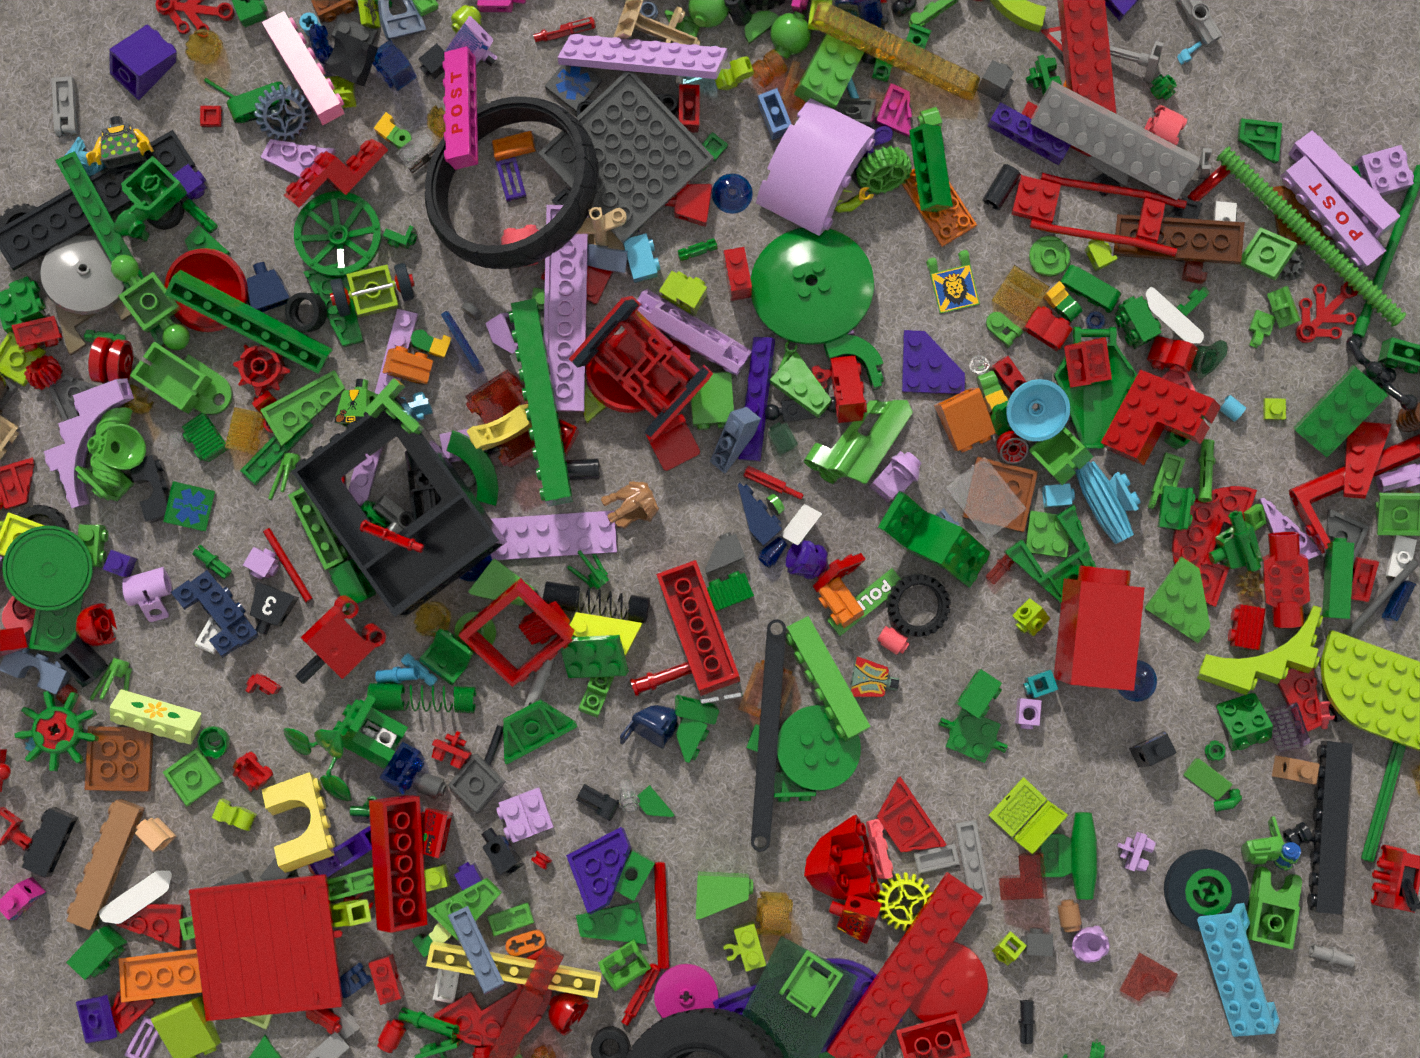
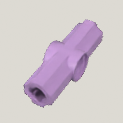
M1411 464L1397 468L1396 471L1376 476V483L1380 493L1420 484V464Z

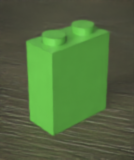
M713 373L708 382L691 399L693 427H697V430H707L712 425H718L719 429H724L730 412L734 411L731 373Z

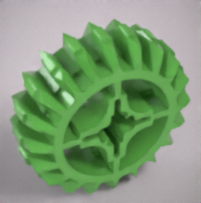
M883 146L880 150L875 149V152L868 153V156L863 157L862 162L858 163V168L856 169L857 181L862 188L870 187L866 190L869 194L875 193L878 195L880 192L885 194L887 191H893L894 188H900V184H905L906 179L910 178V173L912 172L910 158L899 147L893 148L889 146L885 149Z

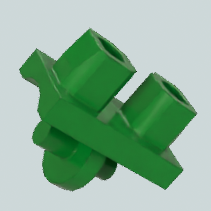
M1040 55L1037 57L1038 60L1035 61L1036 69L1035 67L1030 68V75L1025 79L1026 83H1033L1034 89L1040 88L1041 85L1044 96L1052 80L1060 85L1062 83L1059 76L1049 77L1048 72L1057 69L1055 57L1045 58L1044 55Z

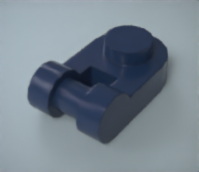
M361 962L340 977L342 998L351 996L372 980V977L363 970L364 966ZM354 974L360 979L357 983L351 977Z

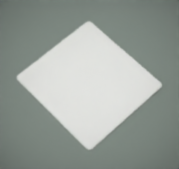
M804 504L780 536L799 545L822 513Z

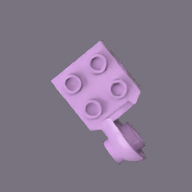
M900 451L897 455L891 457L890 464L870 485V488L887 503L891 500L894 501L899 491L904 493L913 481L917 482L919 479L921 462L910 452L904 454Z

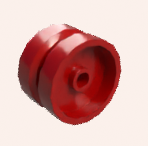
M97 337L90 349L88 371L91 381L103 384L116 379H127L129 381L134 358L131 342L120 339L113 342L110 338Z

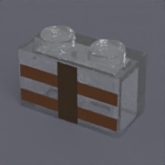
M427 127L395 153L408 171L413 174L431 160L440 141Z

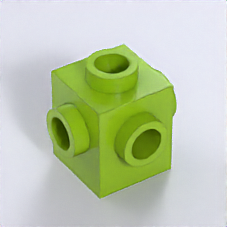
M1030 598L1012 615L1017 622L1015 626L1022 633L1028 632L1033 637L1051 619L1043 607Z

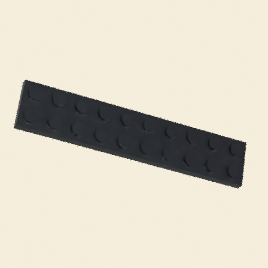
M173 130L150 142L154 150L153 152L150 150L144 152L147 160L153 156L172 175L187 164L192 168L196 166ZM146 161L109 169L106 167L90 177L110 215L132 203L123 192L121 183ZM70 188L0 228V251L10 267L15 271L48 252L51 248L91 227V224Z

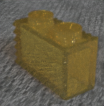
M234 407L225 448L254 455V450L257 451L260 445V439L258 438L259 430L262 431L264 428L263 415L259 412Z

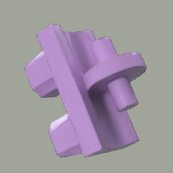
M1137 832L1134 841L1132 838L1127 837L1125 844L1118 843L1117 847L1123 849L1120 857L1127 858L1125 868L1132 871L1146 872L1149 861L1140 858L1142 849L1152 853L1156 842L1147 838V835Z

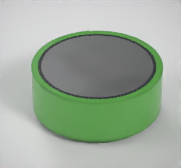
M771 494L766 498L767 503L775 514L779 515L784 511V505L775 494Z

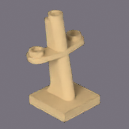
M626 0L614 37L627 39L631 37L633 29L663 39L664 43L676 42L686 45H700L698 38L675 29L677 23H681L685 15V11L681 7H676L667 26L640 13L643 0Z
M601 207L588 209L590 218H586L576 234H588V244L624 250L623 243L611 232V229L625 224L627 219L625 211L621 208H616L603 215ZM594 211H598L600 215L599 217L594 218L592 216V213Z

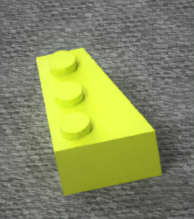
M576 612L570 623V626L575 630L573 635L577 637L620 635L625 657L643 623Z

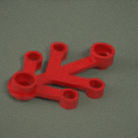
M156 0L155 4L160 14L170 16L181 34H187L190 31V26L186 21H182L176 11L185 12L202 37L210 34V28L200 20L196 13L219 16L223 21H230L235 16L233 7L226 2L219 4L218 7L198 5L204 0H188L185 3L179 2L180 0ZM164 3H170L169 7L163 8ZM229 10L230 14L228 16H224V11ZM181 25L187 26L184 31L180 30ZM202 27L207 28L205 33H200Z
M1348 282L1344 283L1340 288L1341 293L1326 308L1325 293L1327 288L1321 283L1313 287V294L1316 296V318L1312 321L1310 320L1311 299L1303 298L1299 301L1298 306L1301 309L1302 324L1296 328V337L1300 342L1310 343L1316 337H1330L1336 340L1342 336V330L1339 327L1317 329L1322 323H1344L1350 326L1356 322L1354 313L1332 314L1347 298L1350 299L1357 295L1358 291H1354L1352 285L1348 286ZM1317 287H1321L1323 289V292L1321 294L1317 292ZM1346 287H1350L1352 289L1351 294H1348L1346 292ZM1303 301L1308 302V308L1303 307ZM1348 315L1353 319L1351 323L1346 320ZM1304 329L1309 331V336L1303 335ZM1332 330L1338 331L1337 337L1332 335Z

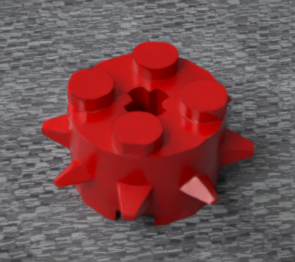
M244 345L245 351L240 357L241 360L233 363V366L238 368L242 377L238 385H251L254 387L256 396H260L263 390H270L272 388L279 391V384L285 374L291 371L285 367L282 360L283 355L263 345L252 347ZM261 365L265 366L263 371H260L259 367Z

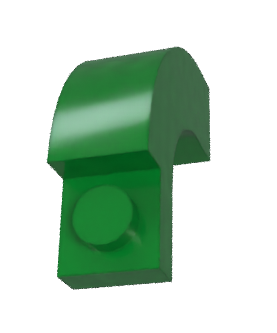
M846 334L837 340L823 343L828 362L831 358L856 356V360L866 370L872 391L881 388L884 379L881 370L877 371V368L882 367L884 363L878 351L869 342L860 337Z

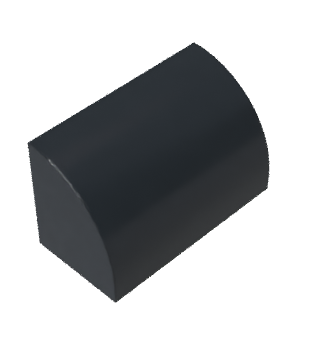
M79 635L54 656L56 661L83 688L97 679L108 667V664L88 644L84 643Z

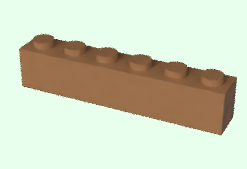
M123 799L112 802L108 809V814H110L108 820L103 823L100 829V834L102 835L99 842H96L92 848L91 853L93 857L84 868V879L75 890V894H77L75 901L68 907L67 922L88 930L97 927L100 920L99 911L107 903L136 832V827L144 812V807Z

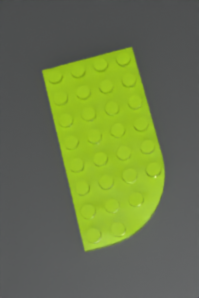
M1330 630L1321 658V678L1324 690L1332 706L1346 721L1358 729L1420 751V662Z

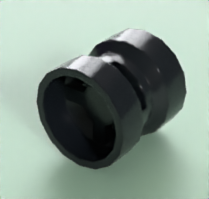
M1304 822L1296 824V827L1293 829L1288 828L1283 831L1284 837L1289 836L1290 842L1296 843L1299 847L1303 843L1313 841L1312 833Z

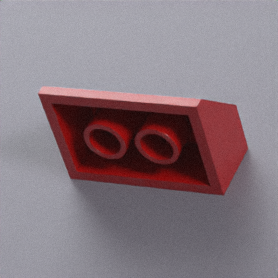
M958 1013L896 1030L902 1058H971Z

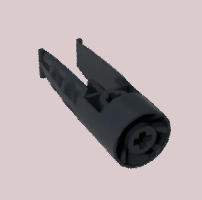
M406 450L405 460L409 497L414 522L423 515L420 494H423L426 513L437 505L435 495L437 491L429 481L427 485L424 483V481H427L426 476ZM414 475L416 476V483L420 487L418 489H415ZM438 494V502H441V497Z

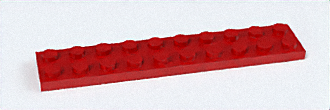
M946 872L826 1049L829 1054L835 1058H875L983 896Z

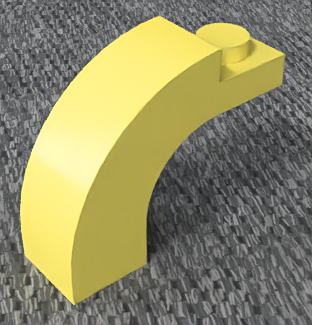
M528 404L519 405L510 413L493 422L469 428L467 433L471 443L476 449L481 448L484 451L499 446L528 431L529 428H532V423L527 420L525 409L529 408Z

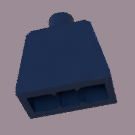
M265 262L254 264L253 268L256 275L247 278L251 307L265 312L287 304L291 295L279 273L275 269L267 271Z

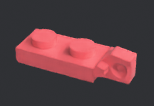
M879 819L869 820L866 822L869 833L867 838L877 878H892L893 865L887 855L888 845L882 833L884 827Z

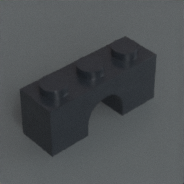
M154 455L144 457L138 466L130 469L135 483L150 482L153 486L151 497L140 502L145 522L148 523L164 520L169 499L168 491L170 490L169 481L167 478L164 479L162 473L165 470L163 461Z

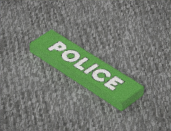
M891 568L855 597L864 611L862 617L853 621L846 628H843L841 624L836 625L831 617L827 619L828 623L841 636L884 602L891 592L892 586H895L896 582L901 580V578Z

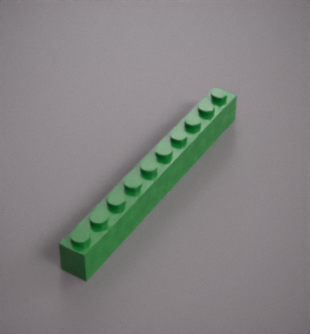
M535 298L511 303L512 311H509V318L511 324L514 323L515 330H512L514 343L518 342L519 349L515 350L517 361L521 362L522 369H519V376L521 382L524 381L525 383L522 393L524 401H528L529 408L525 409L527 420L532 423V428H529L531 441L535 440L536 448H532L534 460H538L539 468H536L538 481L542 480L543 488L539 489L542 501L546 502L548 507L573 502L539 306Z

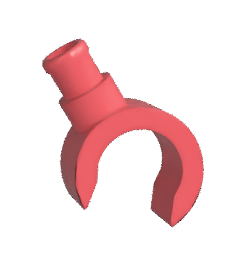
M1330 701L1319 702L1322 729H1327L1329 720H1333L1335 717L1330 716L1329 713Z

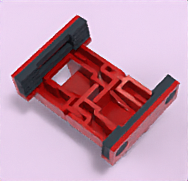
M633 296L621 298L569 360L579 368L589 365L594 359L617 382L620 381L622 387L655 417L644 431L654 440L708 382L713 373L705 365L698 369L676 346L673 347L671 341L637 310L642 304ZM621 326L625 328L618 338H611ZM649 358L652 362L644 370L641 364Z

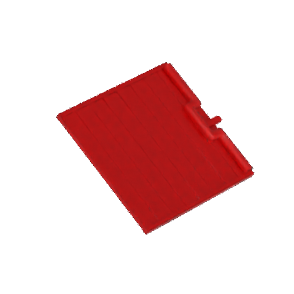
M326 874L189 890L206 1021L343 1006L339 966L334 938L341 937L343 932L340 930L333 931Z

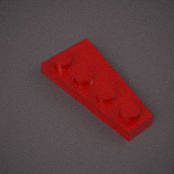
M1362 422L1346 438L1343 497L1366 498L1392 424Z

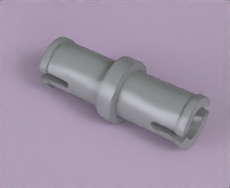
M1312 943L1309 947L1310 957L1326 960L1329 964L1337 963L1349 968L1354 966L1355 957L1353 954L1338 951L1335 947L1327 948Z

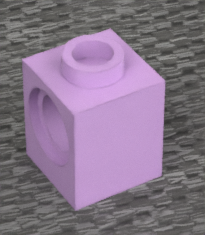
M1017 698L1015 723L1021 724L1020 728L1033 729V725L1040 726L1042 700ZM1026 708H1030L1033 712V716L1029 720H1026L1023 716Z

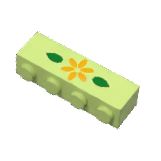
M121 689L110 706V721L191 745L201 727V713Z

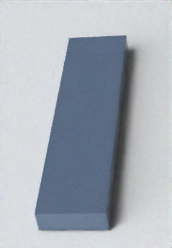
M466 906L449 914L448 918L484 995L504 986L503 979L469 907Z

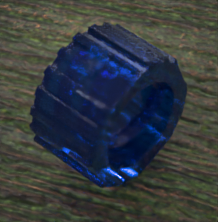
M1097 311L1091 312L1085 321L1088 329H1101L1105 324L1104 315ZM1092 317L1099 318L1098 325L1091 323Z

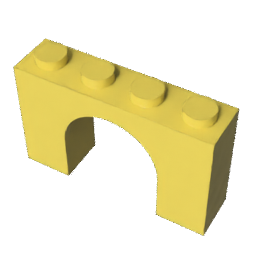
M310 772L262 789L265 808L273 816L296 807L308 808L311 813L309 827L300 837L274 847L278 867L285 873L334 856L333 847H335V841L333 836L329 834L328 828L331 827L328 816H325L324 809H326V803L319 791L322 790V785L319 778H315Z

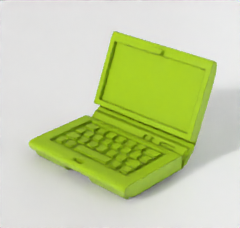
M1023 777L988 816L1008 835L1013 837L1018 844L1033 855L1053 831L1067 818L1068 814L1049 802Z

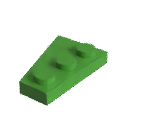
M485 878L429 908L427 911L458 940L448 915L468 906L476 921L499 897L502 891L488 878Z

